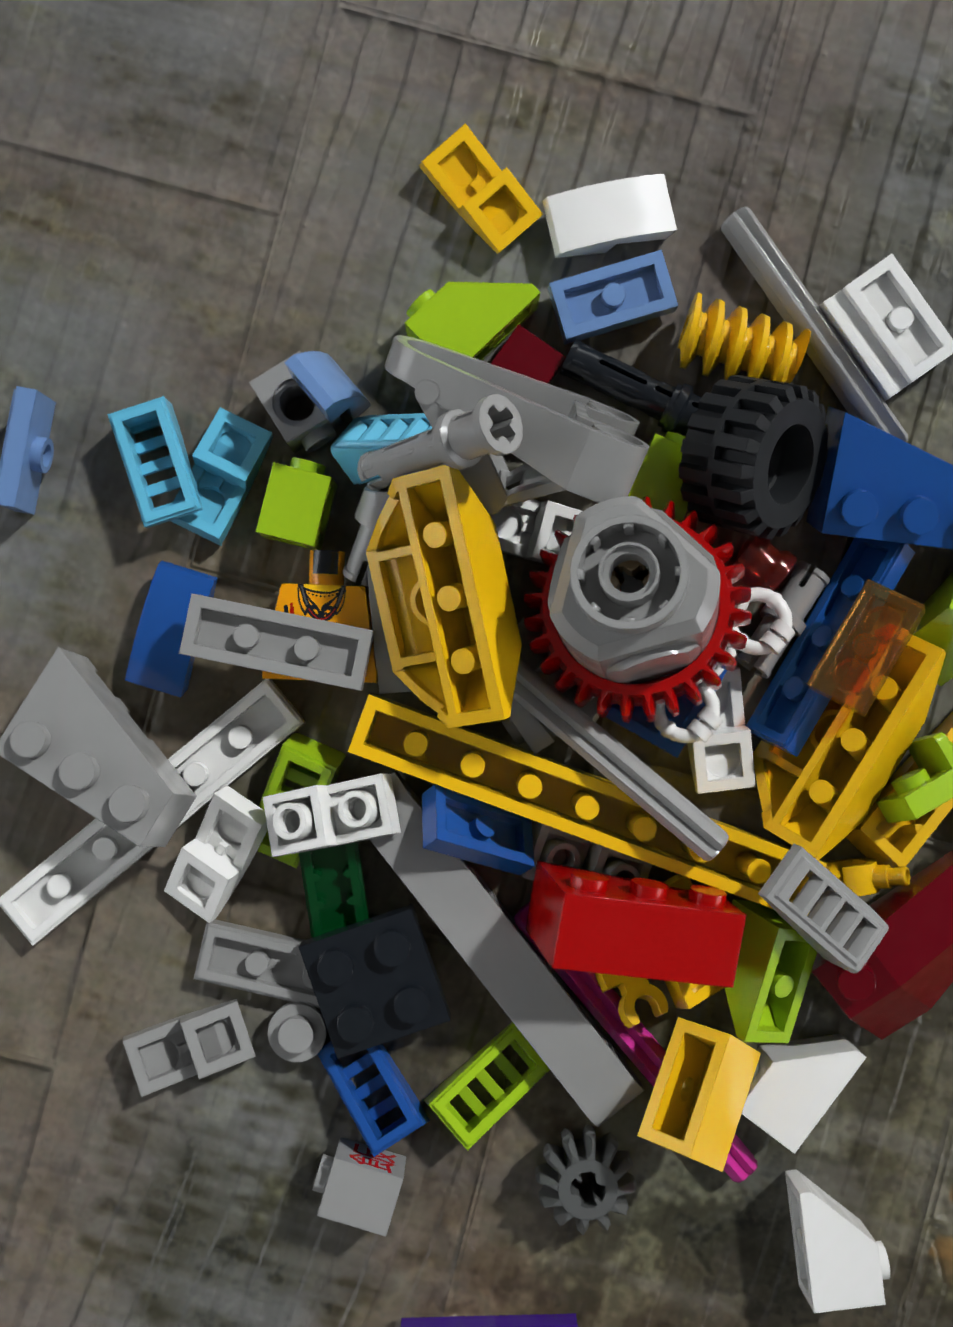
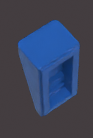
M332 1041L322 1047L317 1055L373 1157L430 1121L417 1096L383 1044L367 1049L369 1053L344 1068L337 1059ZM376 1064L380 1074L359 1088H356L351 1079ZM385 1085H388L392 1095L370 1109L364 1099ZM399 1105L404 1116L383 1129L377 1119Z

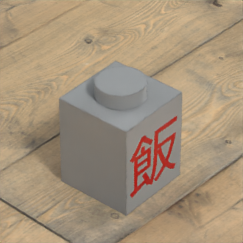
M340 1137L335 1156L323 1154L313 1185V1191L323 1193L317 1216L386 1237L404 1179L406 1156L385 1150L373 1157L367 1144Z

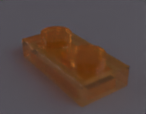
M868 579L807 682L809 688L865 717L925 615V605Z

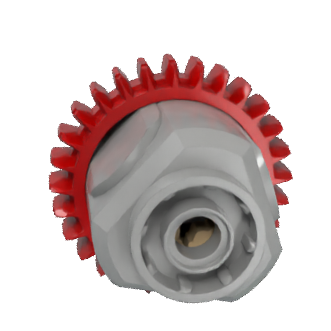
M624 496L602 501L587 508L580 514L574 515V526L570 536L560 530H556L554 533L560 547L559 554L557 555L545 549L540 550L539 555L543 563L549 568L548 573L530 571L529 578L531 582L542 589V592L524 595L526 605L531 609L540 611L539 614L524 619L525 627L530 632H543L541 636L530 641L529 646L535 654L551 652L540 663L539 667L543 673L550 675L562 670L563 673L555 682V687L560 693H565L574 685H577L579 688L577 689L574 702L578 707L583 708L594 696L598 698L597 714L599 717L605 718L611 710L612 704L620 705L623 722L627 723L632 718L635 706H643L648 721L654 722L657 704L665 703L667 709L674 717L679 715L678 697L684 694L694 705L702 704L698 685L704 682L716 691L721 688V679L714 669L716 666H719L728 671L735 670L737 661L726 649L727 647L733 649L745 648L747 638L745 635L733 630V627L749 626L752 619L751 611L735 608V605L743 604L750 600L751 588L732 586L733 583H736L745 575V567L742 563L725 566V563L733 555L734 547L732 543L727 542L713 548L712 545L717 538L718 531L716 525L711 524L698 534L695 531L697 512L691 510L682 522H678L675 520V504L672 500L668 501L662 511L652 508L650 498L647 496L643 500L636 496Z

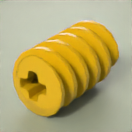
M697 292L690 305L678 341L677 348L680 349V368L686 369L694 358L699 355L702 356V375L707 377L718 363L725 364L724 380H728L729 376L738 375L743 370L747 372V377L759 379L764 377L771 381L791 384L807 351L811 330L806 328L793 341V325L783 321L770 335L771 324L768 315L761 313L747 327V309L738 306L725 320V302L716 298L707 310L702 312V294Z

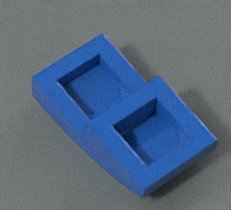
M165 561L158 563L137 627L125 681L180 698L188 690L195 659L193 656L179 654L191 593L213 598L218 577Z

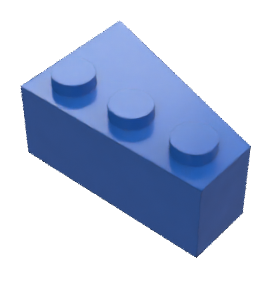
M828 406L825 424H828L829 434L827 459L820 486L808 509L806 522L823 534L953 549V465L857 417Z

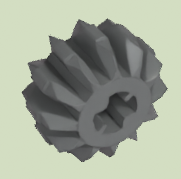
M587 1124L582 1131V1139L574 1140L572 1132L564 1128L560 1133L563 1147L546 1143L543 1147V1156L547 1163L537 1165L535 1168L536 1181L543 1185L539 1191L540 1203L544 1208L554 1207V1221L560 1227L575 1217L577 1231L582 1235L589 1228V1220L595 1219L598 1220L599 1226L608 1231L611 1226L608 1212L613 1211L618 1214L627 1215L629 1205L624 1195L634 1193L637 1183L635 1177L628 1172L633 1166L630 1153L626 1150L617 1151L618 1141L611 1132L605 1134L597 1141L594 1127ZM582 1173H594L595 1178L589 1175V1184L581 1185L577 1183V1180L582 1182Z

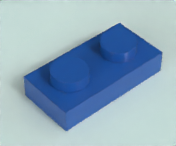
M436 784L422 793L423 849L517 875H522L535 867L531 819Z

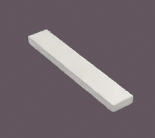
M272 679L262 681L168 759L197 796L179 826L209 803L215 792L226 785H231L306 723L305 719ZM95 818L0 897V907L33 946L154 847H139Z

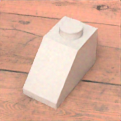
M841 1034L789 1041V1043L759 1045L756 1050L761 1055L742 1115L795 1154L867 1057Z
M797 1169L785 1171L798 1283L814 1314L886 1305L883 1280L890 1279V1264L882 1241H875L858 1217Z

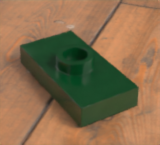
M359 842L299 853L311 938L369 918Z

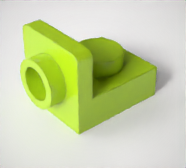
M943 732L916 738L908 748L918 768L895 779L891 783L895 792L876 802L887 823L917 820L953 798V743L948 740Z

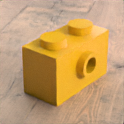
M678 1017L637 1136L723 1172L761 1053L731 1034Z

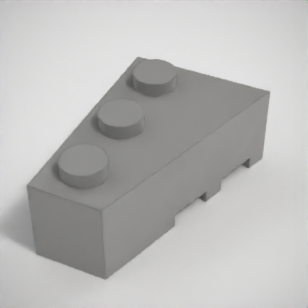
M58 647L1 736L0 756L139 847H166L197 796L154 741L148 739L138 727L121 699L115 697L96 672L98 670L85 656Z

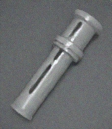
M500 394L483 397L476 403L474 409L466 412L460 409L450 410L437 419L432 429L378 450L364 453L358 461L357 471L359 478L363 482L374 476H380V478L369 481L366 485L370 490L379 491L390 486L392 479L442 465L458 470L467 469L476 465L480 461L481 456L487 454L503 456L513 453L519 448L523 438V425L520 414L515 405L507 397Z

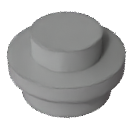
M290 1002L283 1005L275 1012L268 1026V1040L271 1048L279 1057L290 1062H303L316 1056L322 1049L327 1037V1027L322 1013L316 1007L303 1003Z

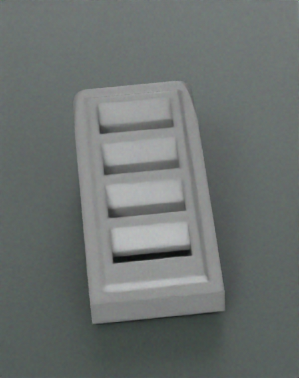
M796 844L791 846L758 893L825 960L851 973H858L863 968L889 929L888 924L867 903L803 847ZM807 875L809 877L808 881L793 902H790L789 898Z

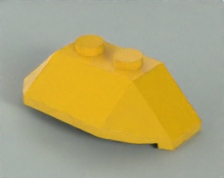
M442 465L393 478L387 492L389 498L378 517L366 550L392 671L422 702L438 713L437 718L447 728L505 720L511 714L522 643L496 523L458 469Z
M891 624L876 629L873 634L867 635L798 757L762 740L753 752L757 788L763 811L761 813L763 828L790 845L796 844L803 847L818 861L857 828L867 817L926 721L946 656L945 650Z

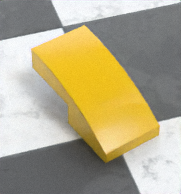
M466 123L422 160L419 165L421 170L457 213L497 254L543 215L507 167L503 170L500 169Z

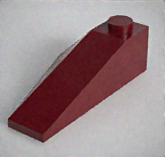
M953 850L911 877L909 886L899 885L869 905L888 924L889 929L858 973H851L825 960L817 952L812 968L813 974L850 1020L881 1040L929 1011L953 982Z

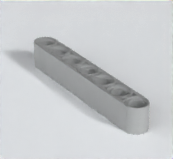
M393 771L391 778L401 833L369 840L595 1126L599 1127L645 1091L642 1083L555 970L551 968L545 958L518 928L514 918L471 863L463 859L423 849L422 801L397 771Z

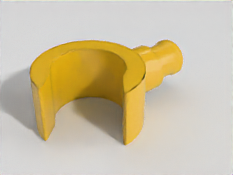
M846 858L825 862L827 863L826 868L857 896L878 893L881 889H891L892 886L897 885L909 886L910 871L906 866L891 868L890 865H878L877 860L872 858Z

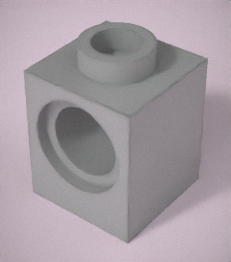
M287 358L249 383L293 452L296 453L303 448L308 453L325 446L336 437L337 433L334 429L343 424V421L339 416L330 423L316 405L312 414L304 420L293 421L286 417V409L289 402L295 397L307 396L290 375L284 363L289 359Z

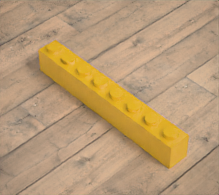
M377 694L368 695L348 749L349 753L769 908L772 907L758 893L791 848L710 818L727 832L729 838L727 844L714 859L705 861L610 780L545 756L534 754V752L463 726L447 728L434 715ZM819 860V862L826 868L827 863ZM807 875L789 898L790 902H793L808 881L809 877Z

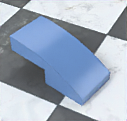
M321 351L302 352L294 354L284 362L295 382L330 423L345 411L352 419H355L371 406L367 398L327 353Z

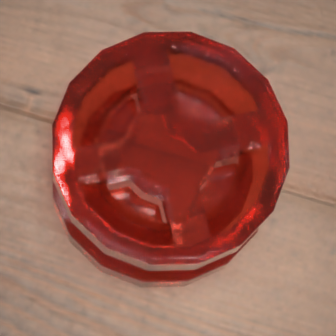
M751 535L732 557L727 566L742 563L745 567V575L740 580L749 588L762 587L774 591L795 565L797 556L788 549H777L770 543V539Z

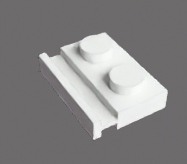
M893 254L877 263L819 306L884 401L897 394L953 354L952 337Z

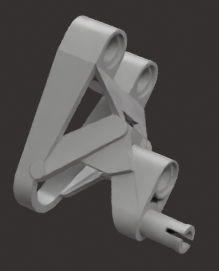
M394 336L384 367L394 377L415 388V398L432 428L437 419L445 412L457 409L465 412L474 409L476 403L483 397L492 394H500L507 397L518 410L523 425V438L519 448L511 454L525 462V464L509 471L503 456L487 454L481 456L480 461L473 467L459 470L490 515L500 512L504 506L565 490L598 503L629 495L649 449L647 443L634 436L640 424L637 419L593 399L414 337ZM520 481L519 486L510 490L505 489L506 486ZM390 486L379 491H373L365 487L354 515L361 525L347 564L342 571L343 575L353 582H356L363 562L368 561L366 550L378 517L389 498L387 492ZM369 564L361 583L363 586H368Z

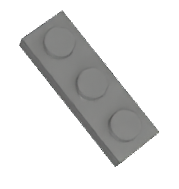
M191 593L179 654L362 691L375 631Z

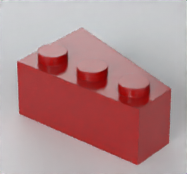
M537 860L525 929L551 968L733 988L747 915L726 899V892L714 887L691 885L689 890L670 887L665 883L652 879H629Z

